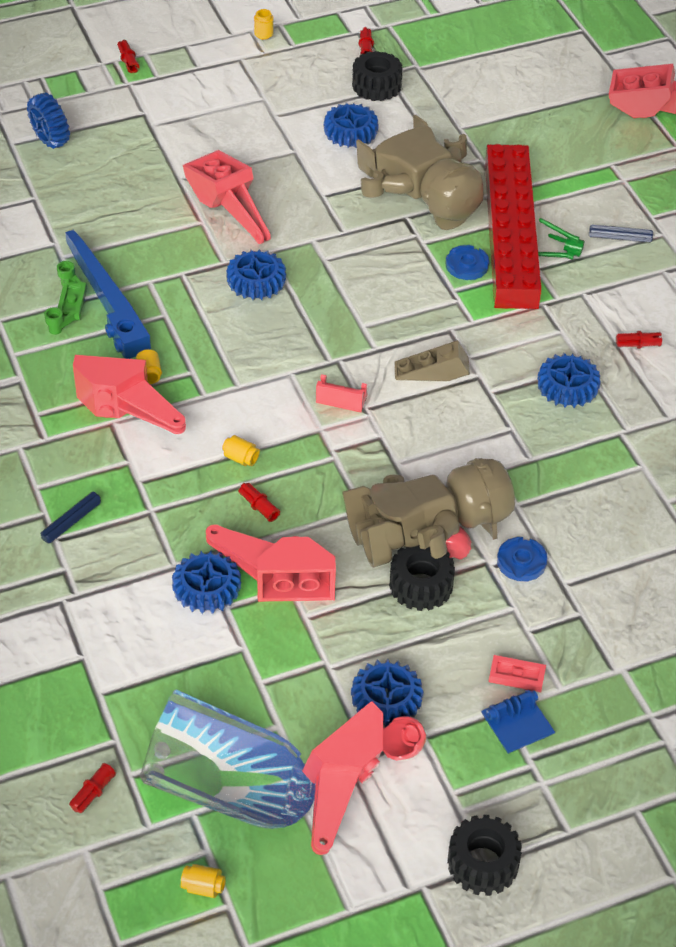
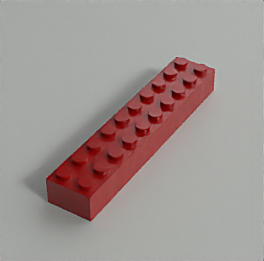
M487 144L485 174L494 308L539 309L541 279L529 145Z

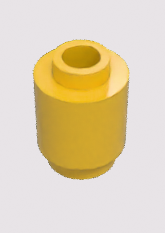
M267 9L258 10L254 16V34L259 39L266 40L273 36V15Z
M143 350L137 354L136 359L146 360L148 383H157L162 374L159 355L154 350Z
M233 435L231 438L228 437L222 446L226 458L243 466H253L260 454V449L256 448L255 444L236 435Z
M198 864L186 865L181 876V888L186 889L187 893L216 898L218 893L222 894L224 891L226 877L222 876L221 869Z

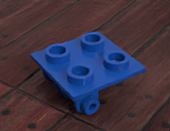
M526 690L520 695L504 699L503 702L490 705L489 708L481 711L508 754L555 734L554 729L535 703L538 700L535 690Z

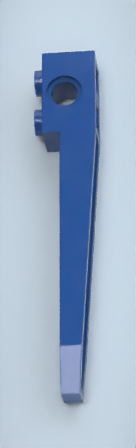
M74 230L65 232L66 242L75 260L108 313L105 330L107 336L113 338L116 351L118 353L121 352L125 359H131L143 350H151L150 335L131 304L83 239Z

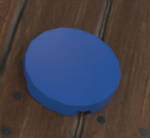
M460 245L452 248L446 256V269L452 276L458 279L475 280L487 273L489 257L480 248L477 250L472 245Z
M515 537L501 544L497 554V565L500 571L508 578L528 582L537 579L544 573L547 567V553L544 547L536 540H524L523 537Z

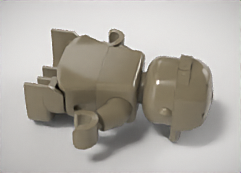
M415 114L413 115V129L388 138L373 150L361 140H356L358 167L366 175L373 178L365 177L361 179L363 196L369 198L379 197L384 193L385 189V192L400 195L407 194L413 199L422 197L425 204L429 206V211L433 214L435 223L443 230L454 229L462 225L481 205L483 201L482 177L472 165L461 163V159L467 155V136L465 134H461L459 141L456 142L444 139L443 147L437 142L427 122Z
M475 458L467 462L466 465L453 469L447 476L446 486L436 475H429L406 482L401 475H388L384 477L383 483L375 484L371 489L361 486L342 492L351 534L358 546L363 545L366 557L372 568L391 562L392 550L403 546L415 547L419 545L420 549L430 547L433 558L443 557L447 553L446 540L459 532V523L466 528H475L481 524L492 536L493 540L498 539L497 523L509 517L515 508V492L511 478L504 465L494 459Z

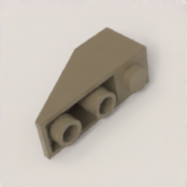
M458 340L395 361L396 380L451 381L470 374L469 357Z

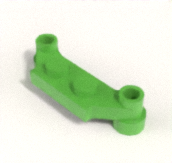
M62 261L57 264V275L63 286L58 308H48L44 313L49 332L53 335L60 334L62 328L74 320H80L87 283L81 282L75 275V266L71 261Z

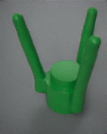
M542 218L539 219V222L568 238L565 239L549 233L548 237L565 243L564 250L567 253L538 252V256L562 257L573 260L574 256H581L585 243L584 240Z

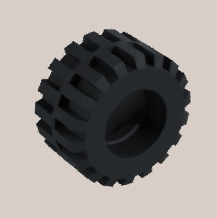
M375 51L359 55L355 62H353L352 87L354 92L358 96L363 97V99H370L371 101H384L385 99L389 100L397 96L402 87V62L394 55L387 54V52Z
M419 545L406 547L405 549L401 547L398 549L397 554H394L391 562L389 587L392 590V596L398 598L397 602L401 605L405 603L406 608L409 609L414 607L417 608V611H422L423 608H427L429 611L433 610L434 606L439 608L443 605V601H448L453 591L455 574L453 558H450V554L447 552L443 557L435 559L431 555L430 547L426 549H420ZM425 574L430 576V578H418L413 575Z
M483 814V818H478V815L471 816L470 822L465 819L461 822L460 827L456 826L453 836L451 835L447 860L450 875L454 874L453 880L456 884L462 883V889L468 891L470 888L474 890L473 894L475 895L485 892V896H491L492 891H496L499 894L503 892L504 886L509 888L512 885L513 879H516L518 874L522 844L518 840L519 835L517 831H511L512 825L508 822L505 824L501 823L502 819L499 817H495L494 820L489 819L490 815ZM479 848L489 849L499 858L495 861L484 862L474 858L470 852Z

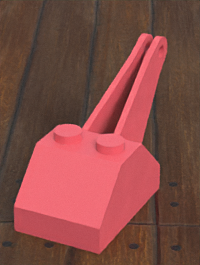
M674 64L613 70L609 89L610 103L633 118L652 117L658 111L676 114Z
M220 150L183 165L185 177L200 202L210 208L218 207L222 204L252 235L258 244L264 243V240H270V232L247 191L254 179L250 166Z
M75 355L73 372L77 398L96 417L121 418L126 414H130L164 428L173 434H181L186 430L185 417L148 383L146 360Z
M219 525L207 527L206 542L217 551L222 552V555L225 557L230 556L233 563H236L238 567L257 580L258 602L335 600V556L310 537H282L276 543H271Z
M372 701L313 749L302 770L309 780L315 784L311 848L318 855H325L330 851L355 784L358 781L364 783L374 773L373 769L380 763L378 757L383 751V712Z

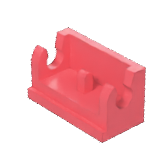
M321 374V381H318L316 385V403L362 412L367 398V384L362 383L361 390L326 383V375Z

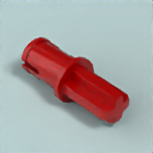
M363 27V30L360 31V54L373 52L374 40L372 38V31L367 29V27Z
M126 40L119 41L117 45L121 53L120 58L122 62L126 64L128 72H137L140 65L136 60V53L130 48Z
M641 331L617 334L616 345L618 347H637L638 349L644 346L660 347L662 345V338L659 337L662 334L661 332L642 333Z
M243 483L238 492L251 504L253 510H258L269 522H273L279 517L280 509L276 508L267 499L265 493H260L250 483Z
M102 763L95 774L89 780L86 779L83 782L82 789L69 803L73 811L83 813L96 797L102 795L103 788L116 776L115 770L110 765Z

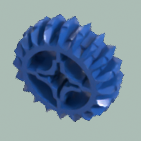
M47 92L30 98L27 102V111L33 127L32 130L35 131L36 136L47 147L53 149L67 143L70 138L69 125L64 115L65 112L62 111L61 105L58 104L57 100Z
M338 104L337 107H332L331 111H327L324 119L325 135H327L328 140H332L333 144L339 143L340 147L347 146L349 148L354 146L357 148L356 140L358 139L364 143L371 144V140L375 139L379 128L378 119L374 111L370 110L369 107H363L362 104Z
M260 249L255 252L250 250L248 253L242 251L241 255H235V258L230 260L226 270L227 282L231 291H235L237 296L242 295L244 299L251 297L252 300L255 298L262 300L263 297L271 298L272 294L278 295V291L283 289L286 281V268L282 259L277 258L276 254L270 255L269 251L261 252Z
M563 353L561 357L555 354L553 358H547L546 362L542 363L537 377L538 389L541 390L542 396H547L548 402L554 401L555 406L563 404L564 408L567 405L575 408L577 404L583 407L586 402L591 403V400L596 398L601 384L600 371H597L596 365L591 364L590 359L583 360L582 355L575 357L573 353L571 356Z
M212 550L209 554H204L200 551L197 556L191 553L189 559L182 558L181 564L176 565L175 572L172 575V589L177 601H181L183 608L190 606L192 612L200 609L201 614L205 610H210L213 614L215 609L218 608L223 611L225 605L231 606L233 600L237 599L241 589V573L236 563H232L230 556L223 558L222 552L214 555Z
M377 659L375 666L367 663L365 670L359 669L357 677L353 679L351 688L353 707H357L356 711L359 712L372 701L383 712L385 727L397 717H415L417 709H420L422 706L424 691L421 679L417 678L416 671H410L409 665L401 667L399 660L392 664L387 659L385 663L381 664ZM386 688H388L389 698L386 697Z

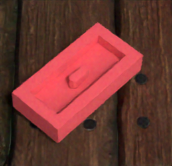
M494 655L489 682L541 692L546 665Z

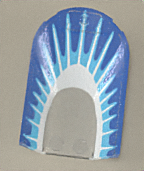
M174 690L167 701L150 740L140 773V778L144 784L248 824L270 829L284 828L297 823L310 810L315 797V784L302 772L305 764L300 758L301 753L290 742L271 731L179 690Z

